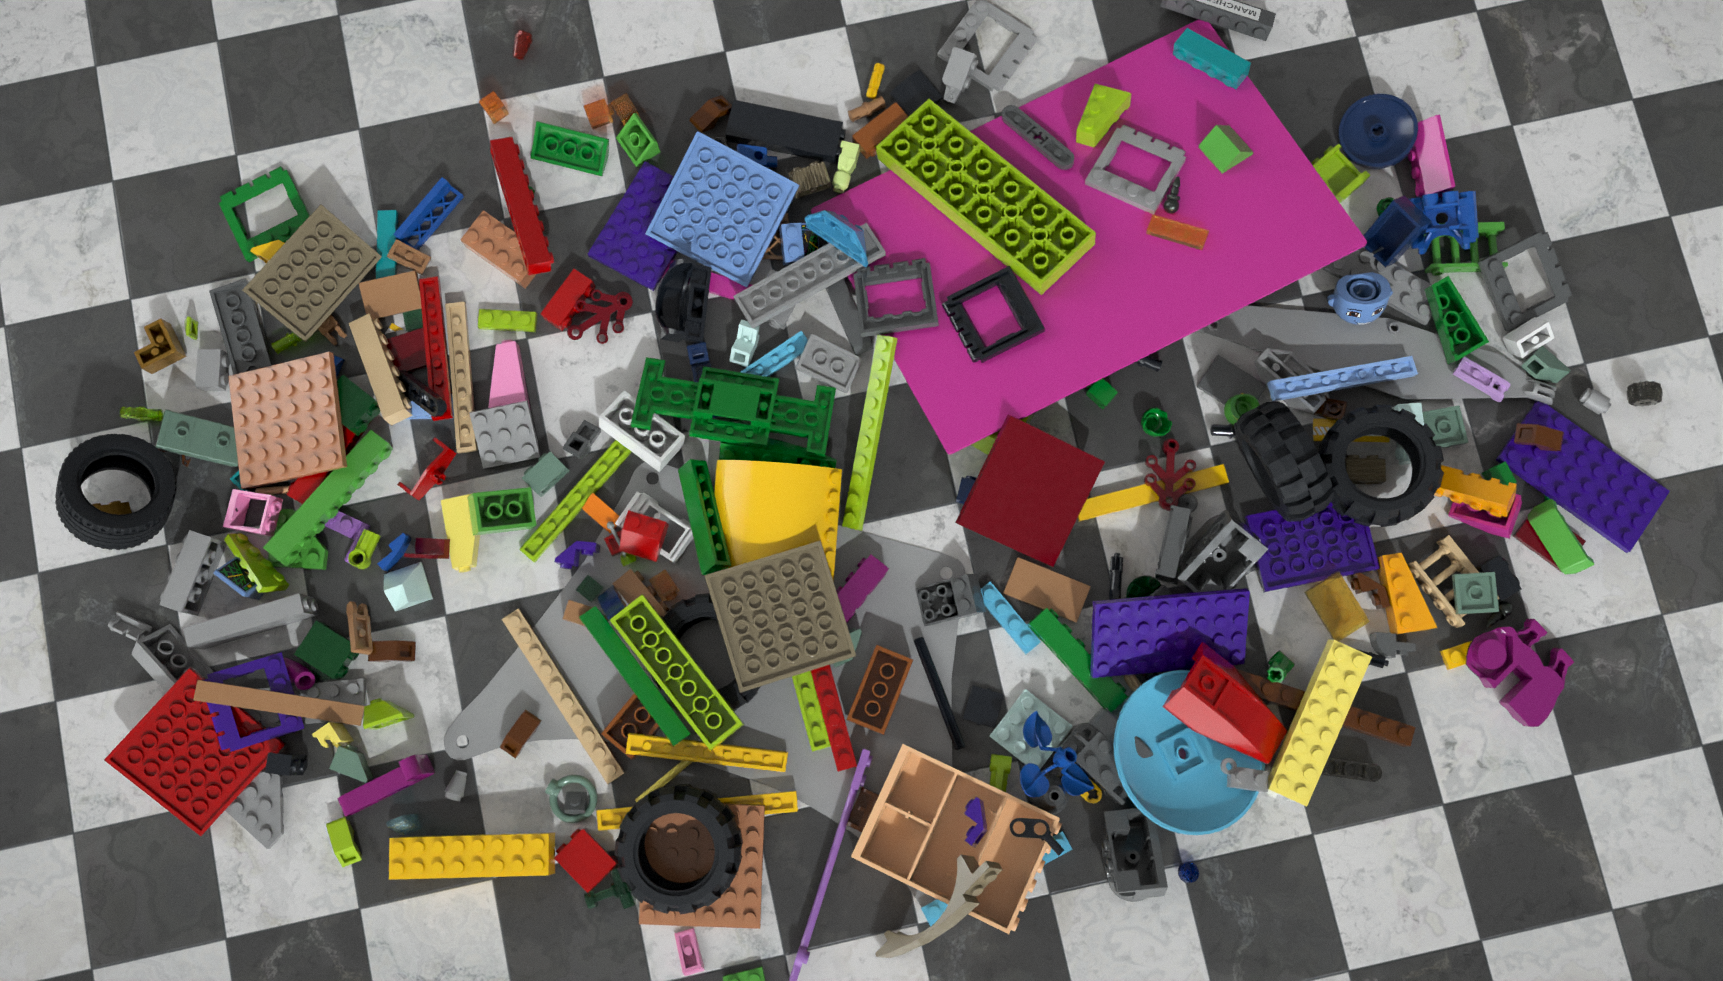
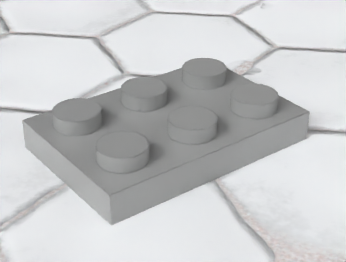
M811 334L795 369L847 394L863 358Z

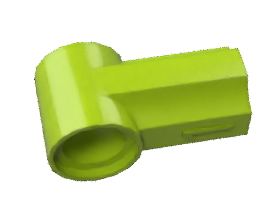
M364 529L355 549L348 556L350 564L358 569L368 568L371 564V556L381 536ZM363 555V561L357 564V557Z
M991 754L989 785L1006 792L1012 757Z

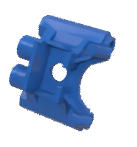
M1449 191L1442 193V197H1438V193L1422 195V198L1409 199L1432 221L1411 245V249H1418V254H1425L1431 241L1438 236L1447 235L1454 237L1463 249H1470V243L1476 242V238H1479L1476 191L1460 193L1459 191ZM1439 213H1445L1448 216V221L1445 224H1438L1436 222V216Z

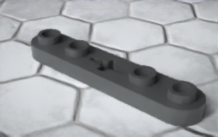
M1008 105L1002 110V121L1061 170H1067L1074 165V154L1017 106ZM1034 135H1041V139H1034Z

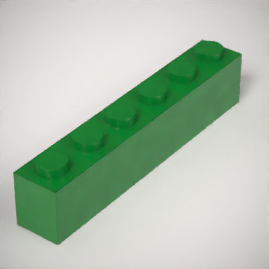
M690 459L678 469L701 573L702 575H708L728 569L731 566L707 462Z
M1044 608L1027 624L1029 628L1104 709L1110 712L1115 710L1128 697L1125 694L1126 689L1119 682L1116 684L1112 680V676L1092 678L1090 675L1091 653L1089 654L1084 649L1086 645L1079 638L1075 639L1071 635L1072 630L1065 623L1062 625L1058 621L1059 616L1053 609L1048 610V608Z

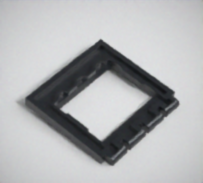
M1010 266L948 296L947 301L942 304L947 316L950 317L949 320L955 331L960 332L958 336L964 347L968 348L967 353L972 362L980 360L983 363L1045 332L1044 325ZM997 286L1022 330L1011 333L986 347L962 303Z

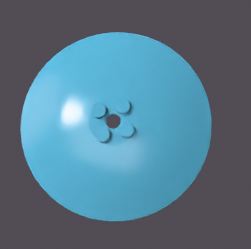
M1190 670L1166 672L1140 685L1130 695L1119 714L1114 732V758L1118 776L1134 805L1157 825L1169 831L1185 835H1205L1219 832L1242 818L1251 808L1259 793L1257 791L1227 787V774H1224L1220 767L1222 760L1231 758L1236 762L1237 767L1265 771V763L1194 732L1162 706L1172 690L1181 687ZM1135 736L1139 737L1152 750L1153 756L1142 758L1138 755L1135 747ZM1180 748L1184 749L1186 752V757L1184 759L1180 758L1178 752ZM1230 763L1226 764V768L1228 770L1231 769Z

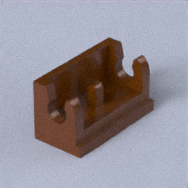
M862 787L846 825L862 832L879 794Z

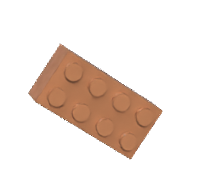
M483 210L460 239L466 248L526 289L536 274L528 275L515 232Z

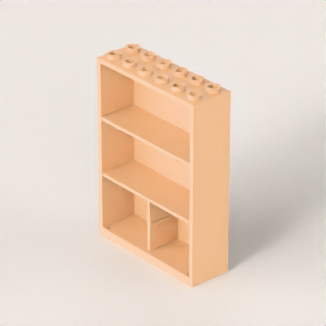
M902 744L851 857L946 904H949L954 891L957 877V858L961 854L975 857L979 866L985 861L999 863L1003 870L994 881L984 888L980 895L976 896L980 904L968 915L1009 934L1011 930L1015 931L1020 918L1017 915L1019 911L1024 912L1029 900L1025 898L1027 892L1032 893L1037 880L1034 877L1036 872L1041 873L1045 861L1042 858L1044 854H1049L1051 851V847L1045 840L1014 836L1010 831V823L1016 818L1041 819L1048 823L1052 836L1053 833L1058 835L1062 823L1059 822L1060 818ZM978 797L984 802L988 831L975 848L965 840L967 838V831L972 826H976L977 823L964 813L967 803L971 799ZM1016 822L1013 825V830L1017 834L1023 833L1025 831L1024 823ZM1037 823L1034 826V831L1037 835L1045 834V824Z

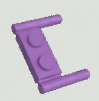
M340 511L325 524L326 527L354 540L344 558L345 562L350 563L348 560L350 552L355 549L363 530H368L370 525Z

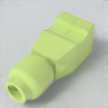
M842 141L841 143L842 152L839 155L838 171L835 172L832 181L833 190L838 193H844V190L848 188L851 179L850 175L856 168L860 153L859 144Z

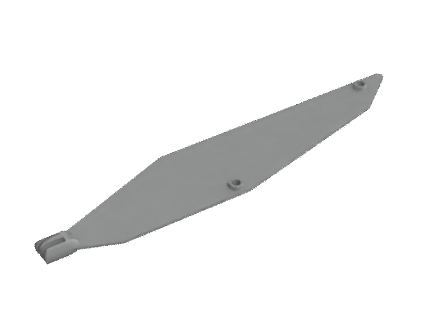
M1247 305L1211 323L1216 328L1211 327L1209 324L1198 330L1264 352L1267 348L1291 351L1309 368L1321 372L1412 356L1418 372L1416 376L1363 386L1405 400L1491 398L1486 393L1453 375L1461 359L1451 364L1447 363L1438 334L1390 318L1378 317L1370 323L1355 325L1344 321L1336 313ZM1478 348L1465 356L1511 384L1508 391L1504 392V398H1530L1552 405L1555 396L1554 391H1556L1557 387L1532 379L1502 355ZM1493 385V388L1497 390V385Z

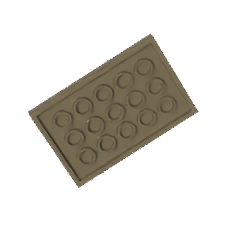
M320 204L242 291L306 342L382 256Z

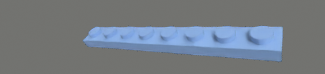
M1408 356L1272 380L1267 385L1272 401H1279L1414 377L1418 372L1413 357Z

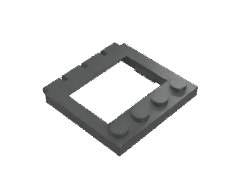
M1536 232L1478 261L1505 331H1511L1532 318H1537L1568 302V297L1572 296L1568 282L1561 283L1566 280L1561 265L1555 266V264L1559 263L1555 249H1548L1552 245L1548 232ZM1535 245L1555 296L1521 312L1502 262Z
M925 258L912 260V265H909L908 261L893 263V268H890L889 264L875 265L874 271H871L870 266L857 269L856 274H853L861 337L939 326L930 262L926 263ZM922 278L923 298L926 302L925 309L919 312L905 311L899 315L885 314L883 317L878 318L869 317L868 297L865 286Z

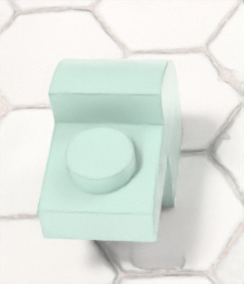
M741 320L737 339L731 349L730 362L748 367L760 336L758 334L759 325L752 328L748 321Z

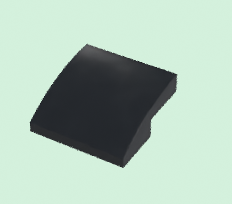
M920 69L902 81L889 93L908 117L928 99L935 104L943 99Z

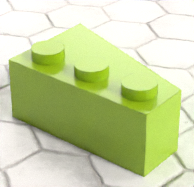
M1095 84L1077 128L1076 143L1095 147L1109 131L1112 124L1117 122L1120 115L1130 107L1131 93Z

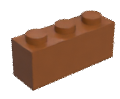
M895 102L853 134L852 143L859 144L860 152L866 159L870 156L873 157L877 155L876 146L904 122L908 115Z

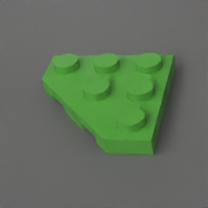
M281 509L274 535L296 510ZM316 535L311 539L310 545L302 549L297 559L288 566L282 564L270 553L268 555V561L272 563L273 567L326 570L328 550L321 544Z

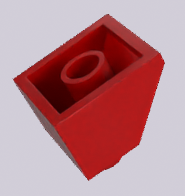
M628 510L622 528L619 551L657 562L669 524L665 521Z

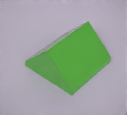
M633 113L616 139L635 166L638 167L660 153L657 141L638 114Z
M1216 125L1198 147L1222 174L1253 154L1248 145L1227 125Z

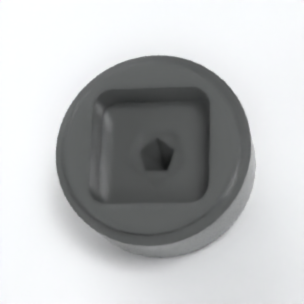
M1184 494L1178 499L1177 506L1191 509L1192 513L1196 510L1198 501L1194 495Z

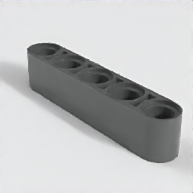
M844 278L827 287L826 291L854 354L858 356L874 349L869 336L861 337L858 310Z

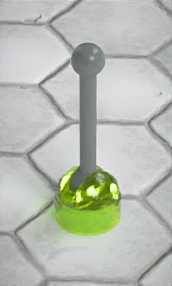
M610 521L606 526L611 530L620 546V538L614 529V523ZM622 552L620 556L623 567L637 560L636 556Z

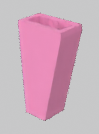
M504 340L501 342L502 344L496 345L488 408L526 400L529 403L520 347L516 341Z

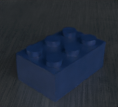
M1405 195L1391 202L1363 235L1367 240L1364 248L1372 253L1383 247V250L1375 253L1373 256L1386 268L1399 260L1432 221Z

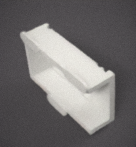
M637 491L615 524L621 529L623 528L628 510L644 515L650 506L658 511V513L654 514L655 519H659L662 513L686 529L670 553L663 549L660 551L662 556L676 564L693 539L690 522L685 519H678L658 506V502L646 493H639Z

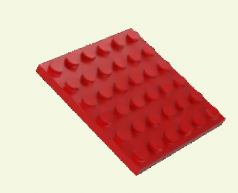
M190 667L112 750L104 761L198 835L202 836L266 766L268 752H279L285 743L276 737L230 752V748L221 750L217 737L224 735L225 732L216 733L212 717L218 716L219 712L210 714L207 702L193 700L197 680H205V678ZM230 706L240 738L266 728L241 707Z

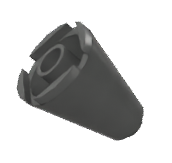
M1050 774L1044 775L1049 781L1048 791L1043 796L1030 797V801L1033 806L1055 815L1067 806L1069 794L1062 786L1061 778ZM1052 792L1055 793L1054 799H1051Z

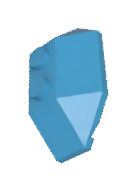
M827 210L805 217L806 226L809 230L864 267L868 266L864 230L859 225H853L844 215H838L833 211Z

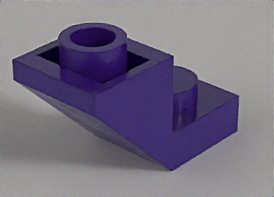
M576 541L558 555L554 562L563 569H572V566L578 567L580 552L582 555L593 556V553L600 552V545L595 542Z
M978 797L971 799L967 803L964 813L977 823L976 826H972L967 831V838L965 840L975 848L988 831L984 802Z

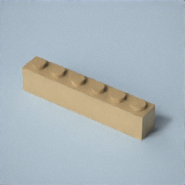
M367 314L350 322V329L383 419L390 425H394L413 416L410 410L412 404L405 396L406 388L399 380L400 372L393 364L394 356L387 348L389 343L386 336L381 332L383 327L379 319H375L370 314Z

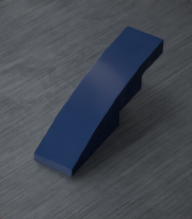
M614 585L598 596L599 604L608 620L627 606Z

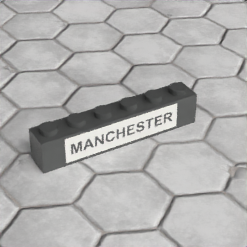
M1162 0L1160 6L1263 41L1267 40L1276 13L1237 0Z

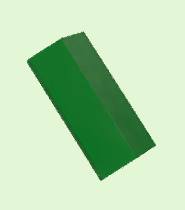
M536 121L531 159L603 176L609 157V139Z

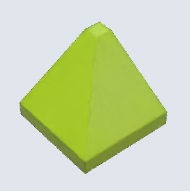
M186 317L184 321L185 333L193 340H197L198 321L191 317Z

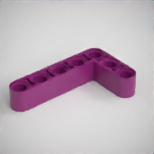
M415 754L398 762L400 767L338 797V802L345 817L353 815L433 775L435 771L428 755Z

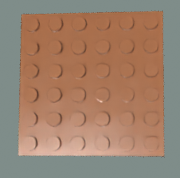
M325 352L228 376L241 489H251L347 467L333 353Z
M727 804L735 815L734 819L738 828H741L743 840L742 859L739 870L730 887L726 889L718 900L708 907L704 906L697 909L696 912L681 915L676 911H669L666 914L653 910L652 905L643 901L642 903L640 902L639 924L760 929L765 805ZM680 813L667 814L654 820L647 831L645 838L647 859L651 867L663 878L673 882L686 883L703 877L711 870L715 857L714 842L708 829L696 818Z

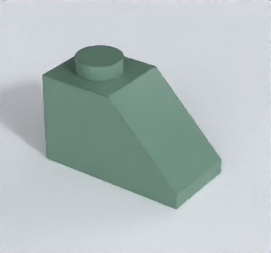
M351 744L338 746L329 769L364 783L372 781L373 776L362 752L357 751L358 747Z

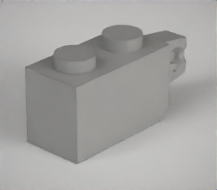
M953 47L942 78L946 85L945 101L955 104L960 93L964 92L965 88H969L972 79L970 74L972 70L975 71L978 64L977 56L974 53Z

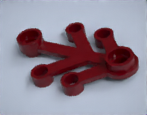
M600 290L591 292V299L593 301L603 300L613 303L608 307L587 304L583 300H578L575 303L577 311H588L597 314L579 326H570L567 329L568 337L572 340H578L582 337L585 330L601 321L596 340L600 344L606 343L608 341L607 330L610 315L616 310V322L612 325V330L617 334L622 333L624 330L623 319L625 311L630 309L633 303L632 297L626 292H619L615 296L602 293ZM594 292L600 294L599 299L593 297ZM621 298L626 299L627 302L625 305H622L620 303ZM579 302H582L584 304V308L582 310L578 309L577 304ZM616 324L621 325L620 331L615 330ZM573 329H577L579 331V334L577 336H573ZM601 334L605 336V341L603 342L599 340Z
M1172 438L1167 439L1162 445L1163 452L1167 454L1166 472L1158 464L1156 456L1149 455L1145 460V465L1151 468L1165 484V491L1156 482L1157 477L1152 473L1146 475L1144 483L1150 486L1159 496V506L1166 511L1171 510V505L1177 506L1178 498L1185 492L1191 491L1196 485L1194 479L1187 478L1182 486L1173 492V484L1188 472H1193L1196 468V462L1189 459L1181 469L1174 473L1175 453L1179 449V443ZM1169 443L1174 444L1175 448L1169 447ZM1148 459L1154 460V464H1150ZM1188 463L1192 464V469L1187 467ZM1148 477L1153 479L1152 483L1147 480ZM1186 482H1190L1192 487H1188ZM1166 498H1170L1172 503H1167Z

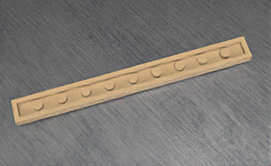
M517 609L504 617L502 621L605 782L610 784L625 774L623 768L521 610Z

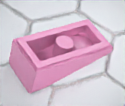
M692 928L675 933L683 974L688 976L704 971L695 929Z

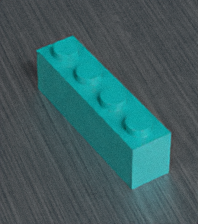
M1188 28L1185 29L1174 43L1173 55L1177 59L1189 63L1193 68L1207 73L1208 76L1218 79L1228 87L1237 89L1249 74L1251 62Z

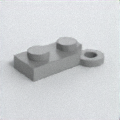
M1231 758L1222 760L1220 767L1222 772L1227 774V787L1268 792V771L1237 767L1236 762ZM1227 763L1231 764L1230 770L1226 768Z

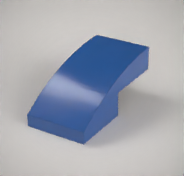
M402 533L388 545L392 552L377 563L382 570L388 572L402 558L411 541V537L408 534Z

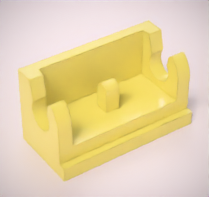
M328 722L312 734L313 737H317L320 744L325 748H329L325 740H331L337 748L341 746L339 742L350 744L354 741L343 723Z

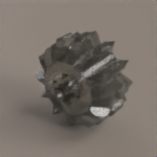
M1655 381L1633 383L1627 387L1626 391L1628 403L1633 406L1656 405L1662 401L1663 391L1661 384Z

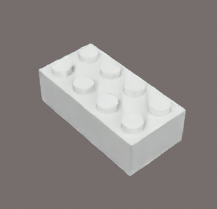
M624 390L599 416V427L660 472L684 446L685 435L655 413L651 430L631 427L636 399Z

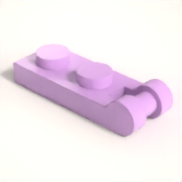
M1465 356L1460 360L1453 372V375L1486 393L1497 402L1502 401L1504 392L1508 391L1511 386L1508 381ZM1494 384L1497 385V390L1493 388Z

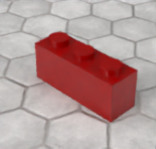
M573 269L540 313L541 316L563 331L571 325L572 318L576 312L579 313L575 309V303L578 300L585 301L587 297L590 298L591 292L595 290V284L591 279ZM579 302L577 307L582 310L584 304Z

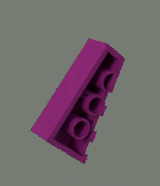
M871 554L867 559L864 557L857 565L859 569L847 576L845 579L847 583L843 588L839 586L836 590L846 624L856 612L855 610L862 606L867 599V595L873 592L889 570L887 566Z

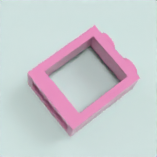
M233 489L223 527L273 537L283 499L272 495ZM250 499L267 501L260 528L244 526Z

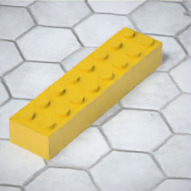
M555 832L393 837L389 841V880L555 874Z

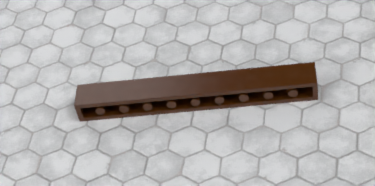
M1238 670L1262 701L1297 712L1305 691L1278 682L1272 683L1269 679ZM1352 706L1342 725L1344 728L1402 747L1411 746L1416 728Z

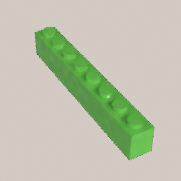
M370 430L346 456L347 467L333 470L263 548L285 566L293 563L300 551L307 548L311 543V539L324 529L328 520L334 518L338 513V509L351 499L356 489H360L364 485L366 478L375 473L378 465L390 456L393 450L390 444Z

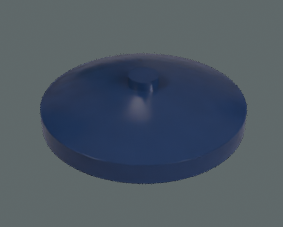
M1373 94L1359 99L1347 109L1339 126V142L1345 155L1355 164L1369 169L1387 168L1402 161L1413 149L1418 134V122L1412 108L1404 100L1389 94Z

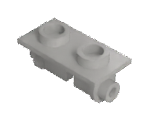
M119 611L116 612V620H111L108 623L111 631L122 635L126 632V637L135 641L152 633V626Z

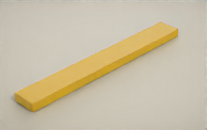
M1224 464L1187 473L1173 484V492L1180 488L1187 478L1194 479L1196 485L1191 491H1187L1184 494L1228 484L1229 480ZM1156 481L1158 485L1165 491V484L1163 483V481ZM1186 482L1188 487H1192L1190 482ZM1143 484L1089 498L1086 500L1078 520L1080 522L1158 502L1159 496L1150 486Z
M628 733L626 754L778 772L786 771L788 757L787 751L719 744L713 750H709L703 741L683 739L673 747L667 737Z

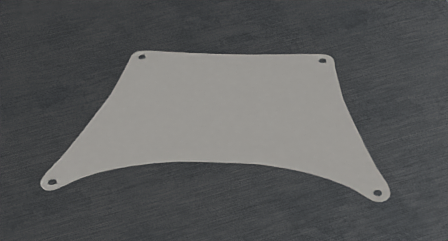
M646 462L638 466L614 509L620 516L638 491L639 493H646L658 502V506L678 519H685L690 522L678 469L667 464L660 472ZM651 472H655L659 476V481L654 485L649 484L646 480L647 475ZM712 482L713 491L715 492V483ZM650 506L644 515L654 518V514L658 513V511ZM661 513L659 520L669 524L661 549L670 553L686 529ZM838 525L834 569V586L836 590L839 586L842 588L845 586L847 576L851 572L855 573L859 569L857 565L863 557L867 559L870 554L889 568L885 577L873 592L867 595L865 602L859 609L855 610L856 612L847 623L848 630L855 627L856 630L861 629L862 632L855 652L856 656L853 660L837 668L830 664L856 763L858 765L863 749L869 750V755L873 756L870 767H865L863 773L867 775L863 787L880 794L902 744L952 767V740L915 647L914 640L919 637L924 638L952 710V671L959 619L924 626L915 588L947 580L940 576V570L943 567L951 568V578L965 575V569L963 564L952 556ZM618 526L615 528L616 532L622 530ZM603 528L595 542L600 545V552L586 557L564 589L533 627L539 640L600 734L634 692L587 628L562 619L568 600L590 607L596 605L602 615L606 616L599 604L598 596L611 587L612 583L629 569H632L634 572L638 570L645 578L642 582L646 587L650 585L657 593L655 598L659 602L662 600L668 606L669 610L667 612L672 609L671 606L682 599L687 600L695 597L697 594L709 593L705 575L701 573L694 538L676 564L659 554L657 562L629 554V558L625 559L622 552L615 556L611 555L604 538L612 535V533L610 534ZM622 596V600H623V601L626 603V605L628 606L629 604L627 603V601H626V600L623 598V596ZM609 620L610 626L653 682L651 673ZM706 620L690 627L683 634L680 642L717 689L725 687L735 679L718 620ZM876 645L913 659L884 735L846 720ZM518 647L483 691L457 716L444 736V747L446 753L456 760H467L500 748L505 736L525 709L542 720L534 735L527 742L579 739L522 650ZM792 677L761 686L757 695L735 711L744 725L720 744L787 751L786 771L778 772L710 763L703 764L748 778L781 792L797 791V800L839 824L857 767L838 772L831 747L812 752ZM653 682V684L656 686V688H657V689L659 690V692H660V689L658 688L657 684H656L655 682ZM664 697L690 732V735L685 739L702 741L679 709ZM661 729L655 734V736L666 737ZM601 734V736L603 737L604 741L610 742L608 739H606V738ZM461 735H465L469 739V744L465 748H459L456 744L457 738ZM859 786V789H858V792H857V795H856L854 804H855V802H856V800H857V798H858V795H859V793H860V790H861V788H862L861 786ZM848 825L846 826L848 831L860 838L862 832ZM907 885L921 907L934 901V897Z

